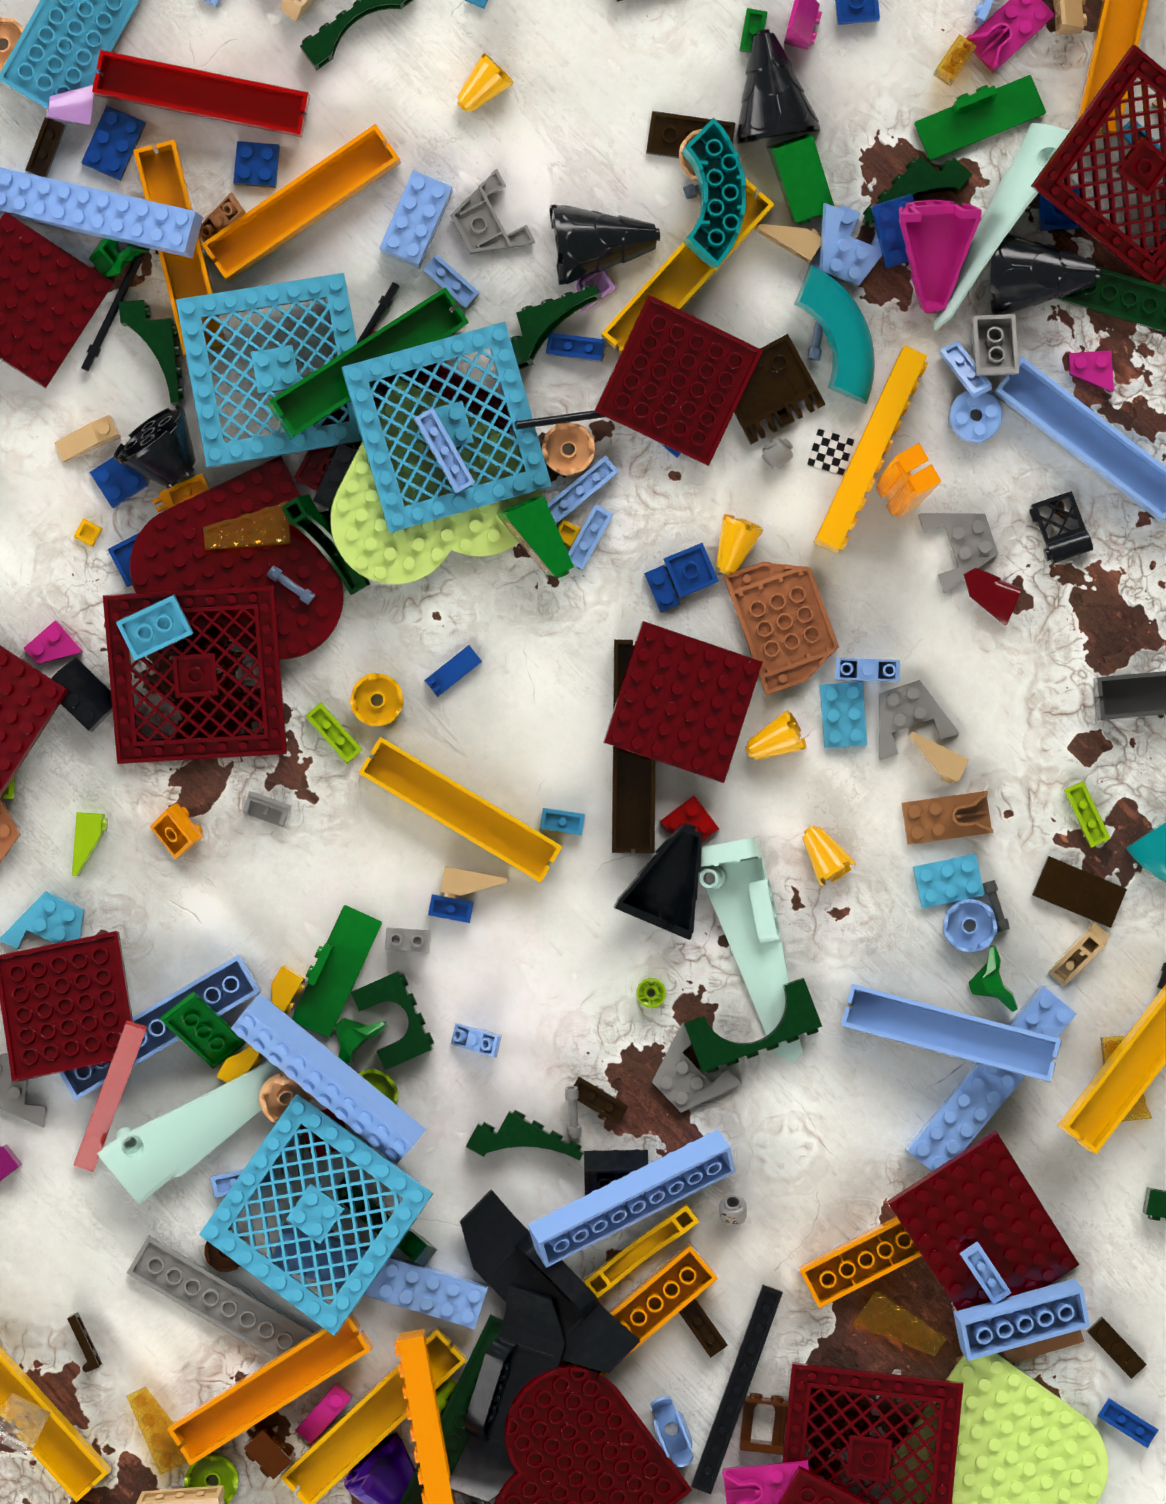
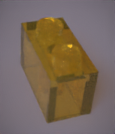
M959 34L933 75L951 87L974 53L977 45Z

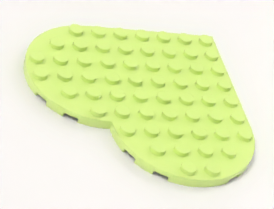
M398 378L395 387L405 391L408 383ZM411 386L407 394L418 399L422 390ZM392 390L387 400L397 405L402 395ZM425 393L421 402L431 406L435 397ZM405 397L400 407L411 412L415 402ZM438 400L434 408L445 406L448 404L441 400ZM385 403L380 413L390 418L395 408ZM418 405L414 415L418 416L421 414L420 412L427 411V409ZM398 410L393 420L403 425L408 416ZM466 415L471 427L475 419ZM379 417L383 430L388 421ZM411 418L406 428L416 433L418 426L414 419ZM478 421L473 431L483 436L487 426ZM390 424L386 434L396 439L401 429ZM491 429L486 439L496 444L501 434ZM404 431L399 441L409 446L414 436ZM472 435L474 442L466 445L476 449L480 439ZM504 436L499 446L509 451L514 441ZM385 438L389 451L394 442ZM417 439L412 449L422 454L427 444ZM362 441L333 499L330 513L331 534L335 546L344 561L358 574L379 583L405 584L429 575L442 564L451 550L468 556H491L514 547L519 542L499 519L497 513L532 497H542V489L389 533ZM484 442L479 452L489 457L494 447ZM397 444L392 455L402 459L406 449ZM516 445L513 454L520 457L519 450ZM429 448L425 456L435 461L436 458ZM463 448L460 457L462 460L469 462L473 452ZM497 449L492 459L502 464L506 454ZM410 452L405 462L415 467L420 457ZM477 455L472 465L482 470L487 460ZM510 457L505 467L515 472L519 461ZM391 458L395 472L399 465V462ZM423 459L418 469L428 474L433 464ZM490 463L485 473L495 477L499 467ZM403 465L398 475L408 480L413 470ZM522 465V467H521L519 473L525 472V471H524V468H523V465ZM436 467L431 477L441 482L445 474L442 469ZM469 469L473 480L476 481L479 473ZM503 470L498 479L512 475ZM415 473L411 483L421 488L425 477ZM482 476L478 485L491 482L492 480ZM397 479L401 493L405 483ZM447 479L444 484L452 488ZM429 480L424 490L434 495L439 485ZM408 486L404 496L414 500L418 490ZM442 487L438 496H442L452 492ZM422 493L417 502L431 498ZM403 500L404 506L410 505V503Z
M995 1353L970 1361L963 1355L946 1379L948 1381L964 1383L952 1504H1097L1107 1482L1108 1456L1104 1442L1094 1425L1075 1408L999 1354ZM933 1402V1403L936 1405V1407L939 1409L940 1403H938V1402ZM930 1404L923 1411L927 1419L935 1413ZM938 1416L930 1422L936 1430ZM919 1417L913 1426L917 1428L924 1421ZM927 1425L919 1431L924 1440L934 1434ZM916 1435L907 1440L913 1450L922 1443ZM936 1438L933 1439L930 1443H928L934 1452ZM904 1444L896 1451L901 1459L910 1453ZM923 1447L916 1453L922 1461L931 1456L926 1447ZM914 1456L904 1462L911 1471L919 1465ZM895 1457L893 1458L891 1467L898 1462ZM934 1459L926 1465L932 1473ZM902 1466L893 1471L899 1480L908 1474ZM923 1468L914 1474L920 1482L929 1477ZM890 1476V1488H891L894 1484H896V1482H895V1481L893 1480V1478ZM911 1477L903 1483L909 1492L918 1486ZM932 1480L924 1486L930 1495ZM900 1487L891 1492L897 1502L905 1496ZM921 1489L912 1495L918 1504L927 1498ZM907 1499V1500H906L904 1503H902V1504H913V1503L910 1501V1499Z

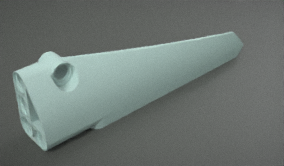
M1031 123L1011 167L1005 171L973 238L969 252L958 274L959 279L945 310L939 311L934 321L935 331L952 318L1003 239L1036 197L1038 192L1031 185L1070 132L1069 130L1047 124Z
M758 836L702 847L699 881L708 893L767 1036L776 1028L784 1013L785 992L783 985L789 983L772 888L766 876ZM709 872L715 876L713 884L708 883L706 880V875ZM798 1035L799 1039L794 1042L787 1043L785 1040L778 1043L779 1047L773 1049V1053L795 1063L803 1054L800 1035Z
M267 1061L213 1091L133 1130L129 1127L119 1129L116 1134V1140L111 1141L97 1155L140 1205L170 1179L185 1174L261 1111L259 1093L263 1084L273 1075L283 1071Z

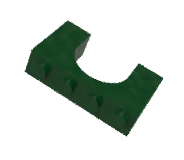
M399 971L351 992L359 1012L380 1002L390 1001L400 1005L407 1013L409 1024L403 1038L377 1050L385 1070L432 1050V1044H434L430 1032L426 1033L423 1027L426 1022L422 1013L417 1014L414 1007L417 1005L413 993L409 994L406 986L409 985L404 973L400 975Z

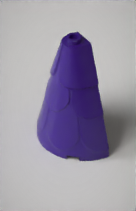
M394 1433L384 1438L376 1446V1449L371 1450L370 1454H367L346 1476L345 1488L362 1503H400L416 1469L399 1435Z

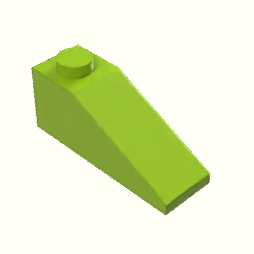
M76 813L72 876H80L102 839L104 831H107L108 819L105 818V814Z

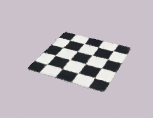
M818 429L807 464L844 475L854 439Z

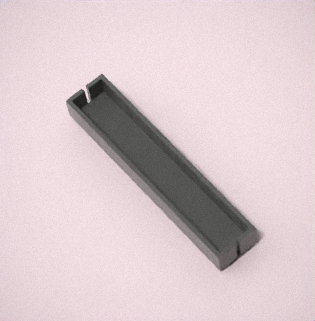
M1166 671L1096 677L1093 679L1095 698L1099 697V701L1095 702L1097 721L1166 715Z

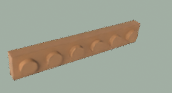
M1081 1330L997 1354L1013 1364L1082 1343L1084 1339ZM963 1355L955 1357L957 1364L961 1360Z

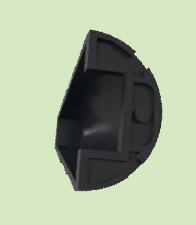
M769 29L757 31V35L752 38L745 71L747 77L736 133L737 144L793 133L802 134L820 131L819 120L791 68L792 64L776 35L770 33Z
M554 204L550 205L549 208L551 229H554L557 248L556 267L559 285L569 284L593 273H599L621 262L626 263L655 250L657 241H660V229L656 228L655 224L621 215L616 217L566 205Z
M1008 233L991 257L990 293L993 297V300H991L992 315H1006L1029 306H1036L1058 297L1064 298L1097 285V280L1101 279V267H1097V262L1064 249L1060 251L1037 241L1033 242Z
M686 822L684 826L679 825L655 851L654 857L640 870L638 876L617 898L613 908L691 940L694 932L698 872L701 870L702 833L696 831L697 827Z

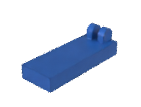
M551 333L548 336L546 354L603 362L606 340Z
M468 645L424 681L436 696L439 697L478 666L482 660Z
M1110 1398L1107 1399L1097 1415L1146 1448L1149 1447L1154 1436L1159 1431V1429Z

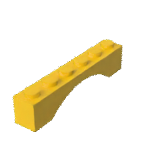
M281 966L271 983L272 1003L282 1012L289 1014L295 1004L292 1001L296 994L300 996L306 986L303 983L305 978L286 966ZM250 1045L242 1052L228 1057L216 1077L226 1083L251 1071L252 1068L258 1067L262 1060V1057H260L261 1053L255 1051Z
M685 1202L586 1276L583 1282L599 1298L638 1265L699 1223V1219Z

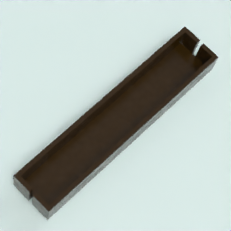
M614 639L613 710L634 648L633 640ZM613 747L612 853H631V849H635V853H655L656 761Z

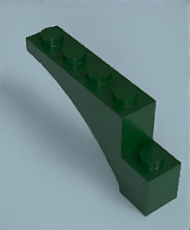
M922 156L917 160L913 158L905 167L907 171L903 175L899 173L891 182L893 186L889 191L884 189L877 197L879 201L876 204L908 194H912L913 198L945 191H953L957 194L973 174L955 158L950 162L946 160L938 169L941 171L940 173ZM871 204L862 213L864 215L862 222L867 227L874 222Z
M588 285L581 288L579 292H567L562 294L561 298L555 300L546 299L540 305L534 307L532 305L526 306L521 311L516 312L523 336L510 337L519 370L534 365L533 360L545 340L565 319L583 307L602 299L601 292L597 286Z
M145 300L119 302L120 323L123 326L130 327L150 347L164 373L171 404L173 406L182 405L181 399H185L184 388L183 386L180 387L179 378H183L182 367L181 365L178 366L177 357H181L180 346L176 345L175 337L179 336L176 324H174L171 318L148 320V318L152 317L151 307L147 305Z
M309 494L298 496L281 507L291 526L294 525L327 558L345 584L350 595L356 594L370 585L368 578L354 571L344 561L336 548L331 534L330 510L319 513Z
M518 1110L508 1112L497 1133L492 1125L483 1122V1124L478 1123L466 1144V1148L485 1157L486 1153L513 1147L550 1149L569 1155L579 1161L584 1154L580 1144L572 1140L570 1143L562 1140L563 1135L554 1130L551 1133L544 1130V1125L536 1120H533L531 1123L524 1119L526 1115Z
M344 1177L338 1185L346 1184V1178ZM357 1185L352 1186L353 1197H362V1189ZM347 1187L337 1189L339 1200L349 1199ZM370 1198V1210L380 1209V1204L373 1198ZM364 1200L354 1201L356 1213L366 1211ZM349 1202L343 1203L345 1206H347V1207L350 1209V1204H349ZM386 1211L387 1221L392 1215L389 1211ZM381 1212L371 1214L373 1226L383 1224ZM366 1215L358 1216L368 1225ZM376 1228L374 1232L379 1234L382 1228ZM411 1228L397 1247L413 1262L425 1266L438 1250Z

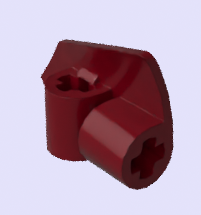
M978 568L963 574L969 597L1006 626L1022 588L1002 581L1000 577Z

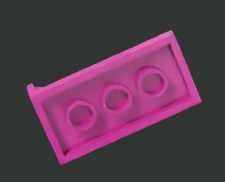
M1009 0L972 35L969 34L964 43L994 73L1042 29L1055 14L1042 0Z
M808 1460L723 1468L722 1476L724 1477L726 1503L778 1504L797 1468L801 1466L809 1470Z

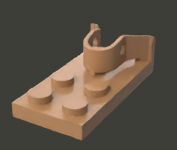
M988 791L901 803L907 845L994 833L991 828L987 800Z

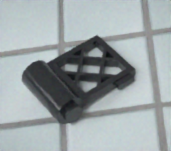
M1072 491L1031 505L1032 509L1029 510L1032 521H1037L1046 545V549H1043L1047 561H1051L1054 564L1093 550L1091 537L1085 528ZM1069 498L1071 503L1069 512L1057 507L1060 500ZM1047 506L1053 509L1049 519L1040 515L1039 507ZM1055 510L1066 515L1062 525L1051 520ZM1068 517L1077 520L1080 528L1071 530L1064 527ZM1048 524L1060 528L1057 536L1048 538L1046 532Z

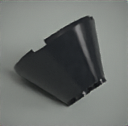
M176 405V409L172 411L169 408L160 411L128 435L131 439L125 445L121 443L116 449L113 456L114 460L118 464L166 486L167 489L173 487L183 475L184 477L191 475L195 470L193 465L196 459L185 411L179 405Z

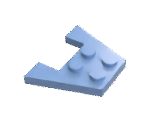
M823 203L819 269L826 274L859 286L882 256L877 232L871 245L838 232L845 211Z

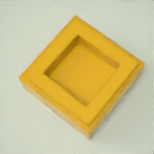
M83 518L73 537L94 547L103 528Z
M562 519L558 527L564 544L571 548L581 529Z

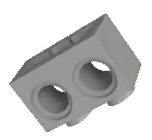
M386 928L385 949L429 952L430 930Z

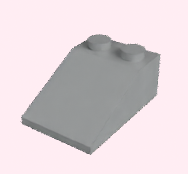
M1015 314L973 316L971 335L976 376L1019 374Z

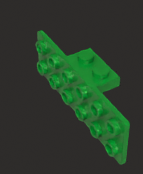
M1028 75L998 88H995V86L988 88V85L976 89V93L972 95L968 93L962 94L956 98L957 101L954 102L952 107L917 120L914 126L929 161H932L1046 114V110L1032 76Z
M347 905L343 906L327 943L323 947L319 946L314 956L317 958L315 966L310 965L305 977L309 978L308 984L293 1014V1021L329 1038L382 925L380 920Z

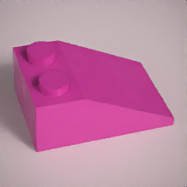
M816 0L794 1L784 44L806 50L809 49L810 44L814 45L817 32L813 31L814 25L820 23L822 12L818 11L820 4Z

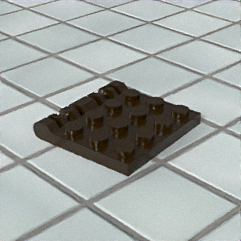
M788 334L760 348L763 352L734 411L751 445L759 441L752 425H754L761 439L766 437L759 421L766 419L769 429L773 433L778 431L771 418L772 414H774L781 428L795 422L788 408L789 405L792 406L798 419L803 417V413L796 403L803 399L810 413L815 411L808 395L811 396L817 409L825 406L819 390Z

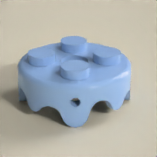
M968 391L961 393L952 402L948 415V424L958 438L976 444L991 438L998 431L1002 422L1000 403L989 392H985L975 398ZM972 410L980 411L982 414L981 420H972L970 412Z
M964 899L956 902L947 910L943 920V931L947 941L956 949L964 952H976L987 948L997 932L994 911L985 903L975 899ZM968 919L973 920L975 923V928L971 932H967L963 926L964 922Z

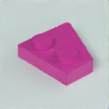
M1111 350L1068 354L1070 376L1082 379L1091 385L1099 386L1108 392L1114 391Z
M56 620L24 647L25 651L37 664L83 652Z

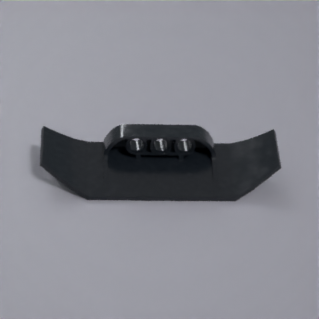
M490 1190L460 1220L473 1269L506 1303L509 1284L552 1298L566 1342L562 1358L564 1362L610 1373L640 1342L634 1334L603 1307L592 1290L562 1260L547 1268L545 1267L534 1248L530 1231L513 1215L493 1190Z
M513 1284L508 1285L506 1311L501 1332L485 1354L466 1414L465 1430L468 1438L461 1457L449 1479L452 1491L489 1503L498 1495L506 1481L516 1472L508 1457L505 1445L504 1432L509 1409L517 1394L528 1382L548 1370L560 1367L566 1348L563 1330L551 1297Z

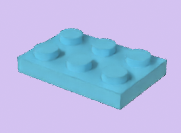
M175 594L116 622L135 661L194 633Z
M862 682L820 685L824 748L867 745Z
M976 854L913 867L921 908L985 895Z

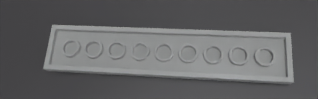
M150 1235L145 1240L127 1271L128 1275L271 1359L279 1356L314 1333Z

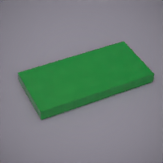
M194 991L160 1017L161 1021L213 1069L246 1044V1041L238 1037L231 1029V1026Z

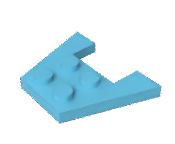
M46 891L0 937V941L19 949L27 930L55 944L80 939L85 910Z

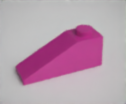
M336 1381L295 1431L312 1444L351 1400L353 1394Z

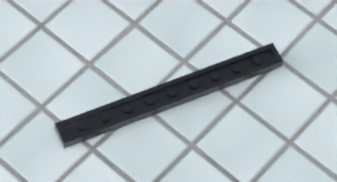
M762 1284L691 1483V1487L708 1494L712 1493L783 1291Z

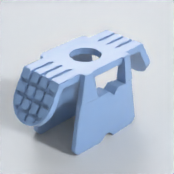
M669 1396L657 1398L650 1404L656 1420L653 1421L656 1438L667 1458H670V1453L675 1466H687L693 1460V1453L691 1450L692 1437L684 1416L680 1411L676 1412ZM673 1422L678 1425L679 1430L676 1435L670 1436L665 1432V1426L668 1423Z

